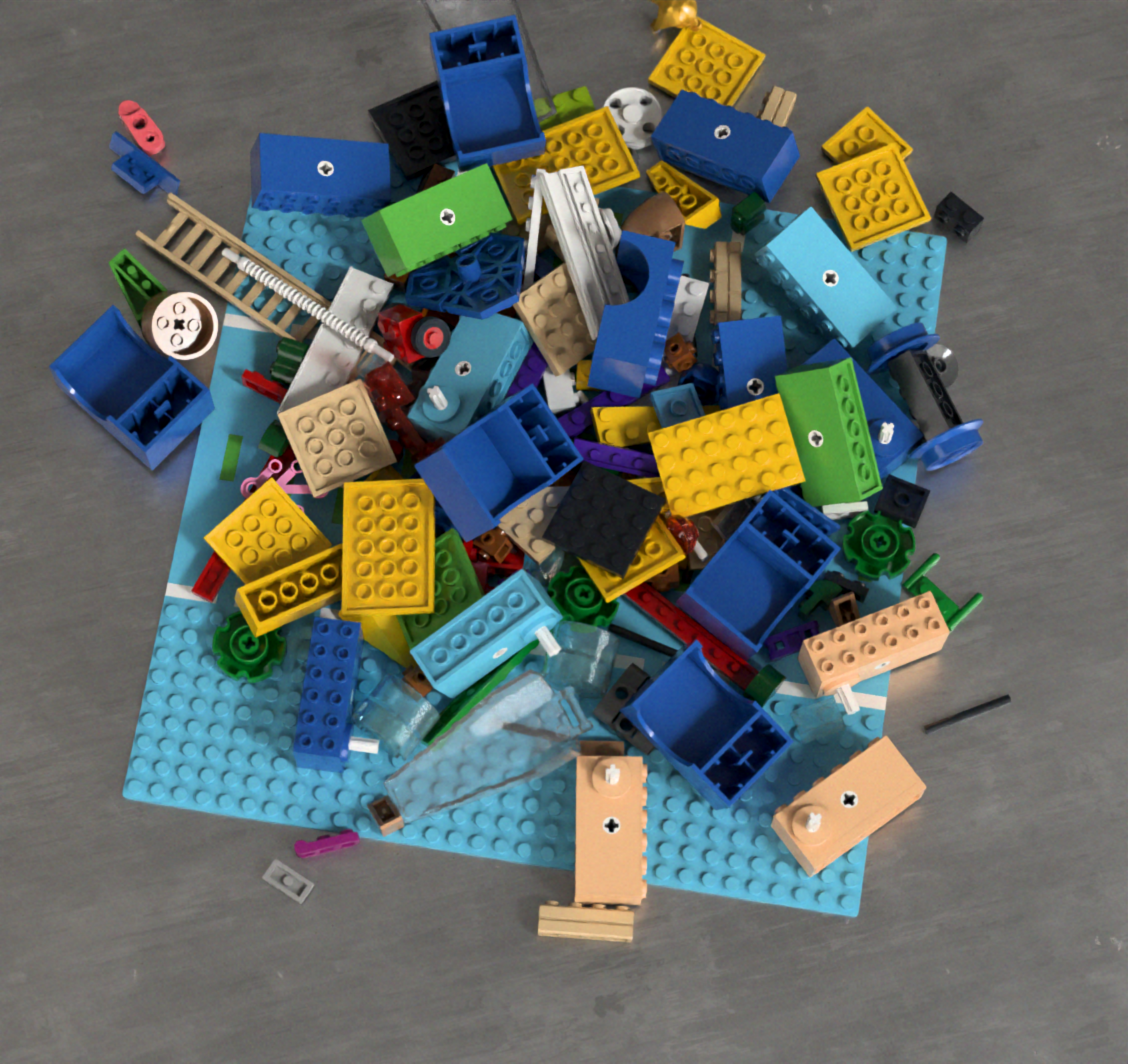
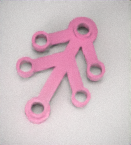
M277 459L271 460L268 463V467L257 478L250 477L245 479L240 487L243 497L248 499L253 494L248 490L249 485H255L257 491L273 473L280 472L282 463ZM294 460L290 468L276 480V483L286 494L312 495L308 485H286L297 473L302 472L301 469L299 471L294 469V464L298 462ZM273 462H277L279 465L276 471L271 468ZM328 492L314 498H324L328 494ZM297 505L304 512V508Z

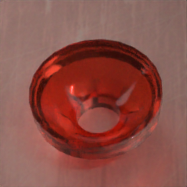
M670 516L667 519L666 527L685 553L684 556L693 552L696 546L697 538L699 537L698 529L692 520L684 516Z

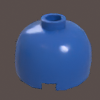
M695 363L689 369L684 370L677 385L693 383L702 406L710 402L711 405H714L719 400L722 391L721 388H717L716 375L719 374V371L706 363Z

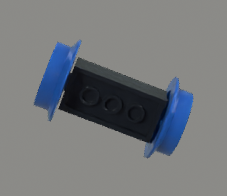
M919 322L902 327L871 345L867 349V354L872 364L868 367L867 374L876 375L889 371L892 379L897 381L900 387L899 393L907 401L910 407L909 413L917 421L920 427L919 430L924 435L923 439L927 441L916 448L910 454V458L921 459L926 470L932 471L949 465L979 448L984 442L978 430L984 422L982 419H975L963 423L927 353V350L940 340L939 334H928L923 323Z

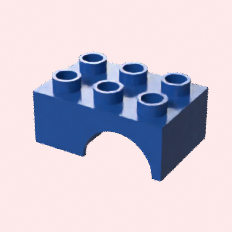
M516 15L429 33L430 52L459 173L470 171L486 163L488 166H494L543 155L545 153L546 139L544 132L541 131L533 103L528 76V64Z
M622 230L616 262L621 276L627 278L636 287L639 296L621 305L605 304L594 349L588 387L640 398L643 383L656 386L684 264L683 260L672 258L676 242Z
M114 305L49 366L57 386L152 471L215 409L210 389L172 356L167 359L153 350L130 327L120 310Z
M532 383L503 400L415 464L414 467L465 542H468L495 528L501 523L499 519L531 496L550 486L584 459Z
M769 490L675 603L733 652L747 661L759 651L771 631L797 600L810 588L841 548L772 490Z
M696 639L683 645L619 710L715 810L730 808L794 741L756 701H751L738 694L716 674L702 653L703 646Z

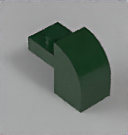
M768 664L750 682L742 696L751 701H756L763 708L768 700L776 694L786 677Z

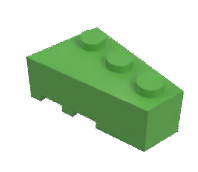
M124 248L108 263L140 329H142V311L145 305L156 294L167 291V289Z

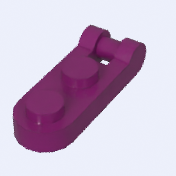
M346 829L340 831L337 836L322 835L316 838L317 841L309 843L299 840L295 843L294 850L296 855L303 859L357 845L360 843L358 832H353V829Z

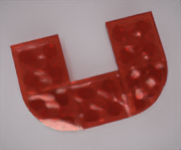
M389 361L380 364L365 375L363 384L374 398V401H372L373 406L379 413L383 412L387 418L385 423L391 431L395 430L397 432L399 443L405 450L408 448L413 456L410 458L414 464H417L445 443L442 437L423 441L400 409V406L410 403L415 398Z

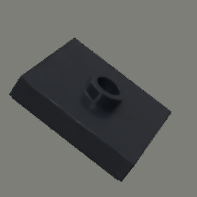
M889 474L873 512L878 514V511H881L880 515L897 522L901 519L903 520L902 524L916 528L930 490Z

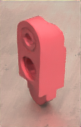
M131 100L123 101L119 105L118 115L136 146L149 157L159 153L165 148L164 137L160 129L137 102ZM139 125H144L141 129L136 128Z

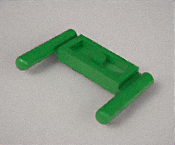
M933 553L902 584V588L908 591L912 597L931 591L949 631H952L983 600V595L979 592L976 593L959 609L958 605L924 576L940 560L939 554Z

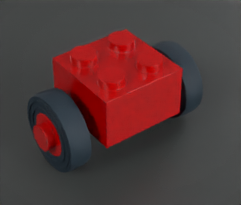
M400 302L391 303L382 312L377 313L379 318L378 328L385 341L383 342V347L399 360L409 364L424 357H437L449 346L451 339L450 329L443 320L437 317L428 316L423 318L421 312Z

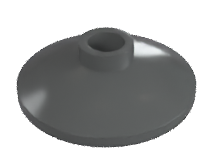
M935 344L927 350V353L944 386L948 387L955 382L958 376V363L949 348L941 344Z

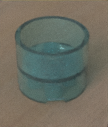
M570 621L557 622L551 634L561 647V650L558 654H554L551 657L546 651L540 672V680L547 686L561 692L566 690L571 693H578V696L583 698H604L605 693L608 691L620 647V640L613 634L591 625Z
M386 674L351 716V720L358 729L362 730L364 728V732L371 739L380 740L379 747L396 759L401 756L404 762L440 719L437 710L421 694L391 674Z

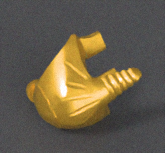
M648 0L659 6L657 18L650 25L655 33H659L662 29L672 26L677 28L689 26L693 32L699 31L702 28V22L697 17V3L695 0Z

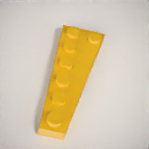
M653 406L593 407L590 409L597 441L600 443L623 448L650 443L648 433L662 429ZM702 406L705 415L720 411L719 406Z

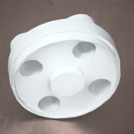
M634 87L623 88L610 95L603 108L609 107L620 133L623 134L622 137L627 147L637 150L652 145L651 135L653 133L647 134L644 131L651 130L654 132L663 118V112L658 100L648 91ZM642 103H648V104H650V105H649V106H642L641 104H642ZM617 105L619 108L613 109L611 106Z

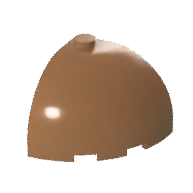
M665 191L646 199L627 216L620 227L624 231L676 242L674 252L682 249L685 220L674 200ZM620 241L618 242V245L615 247L616 260Z

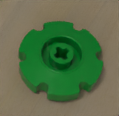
M868 510L858 514L848 524L847 530L850 534H845L842 539L843 556L847 563L853 562L856 565L854 572L865 579L879 581L881 575L887 576L889 580L902 574L911 562L907 556H912L915 552L914 533L911 527L905 528L902 526L901 522L903 520L900 519L897 522L880 515L881 511H878L876 515H872ZM877 542L881 543L880 548L876 547Z
M572 566L569 569V573L560 571L549 583L547 594L564 617L557 622L559 625L568 624L570 626L569 630L576 633H594L597 626L606 628L615 619L619 608L618 597L606 603L583 566Z
M241 611L226 617L227 626H219L216 629L212 642L214 655L221 656L217 660L221 671L236 681H239L241 677H247L248 683L260 682L271 677L274 674L272 667L274 665L281 666L287 652L286 638L279 636V633L282 632V627H278L255 638ZM250 643H253L254 646H251L250 649H246V646H249Z

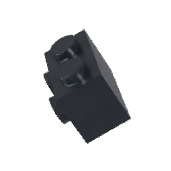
M951 191L937 205L933 216L965 243H968L981 229L984 217Z

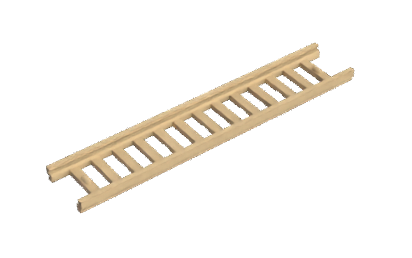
M170 192L167 196V204L179 213L155 241L140 231H137L135 234L136 238L279 337H288L303 342L320 322L316 316L313 317L311 315L293 337L285 330L300 313L302 307L293 304L278 324L275 325L267 318L284 299L283 295H279L276 292L258 313L250 306L266 288L264 283H260L258 280L241 301L233 296V293L249 275L245 271L239 270L224 289L215 283L232 263L231 260L224 256L207 277L198 270L220 243L224 242L231 247V251L236 254L240 253L242 256L250 259L251 262H255V265H259L260 268L269 271V274H273L274 277L283 280L288 286L297 289L302 295H306L307 298L320 304L321 308H326V311L329 310L332 303ZM189 218L196 225L171 253L164 248L165 244L186 219ZM206 230L213 237L191 264L188 265L181 258L203 231ZM372 331L369 338H373L378 342L379 346L384 348V338ZM365 350L358 359L347 384L356 381L357 376L373 358L375 353H369ZM395 357L391 362L385 360L364 386L370 400L382 406L384 399L373 392L396 362L411 371L414 368L415 361L408 364Z

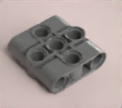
M632 663L599 702L592 714L613 729L619 738L626 739L648 756L655 746L619 710L651 678L649 674ZM624 691L628 694V697L622 700L616 697V693ZM627 722L632 726V729L624 731L620 728V725Z

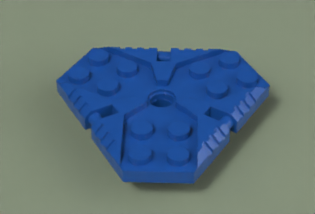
M492 232L489 236L456 250L455 257L450 259L446 255L410 273L405 295L407 305L440 312L448 311L450 314L481 320L490 318L493 314L511 307L519 302L522 271L526 252L524 247L525 239Z

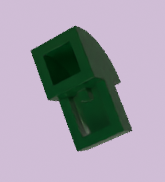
M274 420L266 429L258 445L259 449L276 458L285 454L288 445H290L281 422Z
M828 580L814 582L805 594L807 596L798 605L800 609L797 616L805 621L818 606L827 611L831 600L841 596L843 588Z

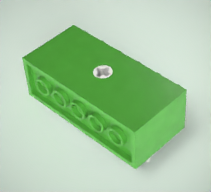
M486 163L383 208L361 221L387 277L393 274L399 277L485 238L492 232L496 233L506 228L505 223L513 219Z
M852 358L800 365L775 376L776 389L781 396L806 480L801 483L803 499L811 506L817 507L861 501L882 490V483Z

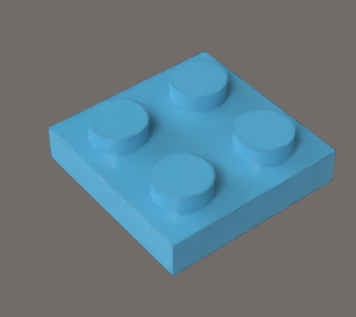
M693 383L653 391L650 394V399L662 429L706 416Z

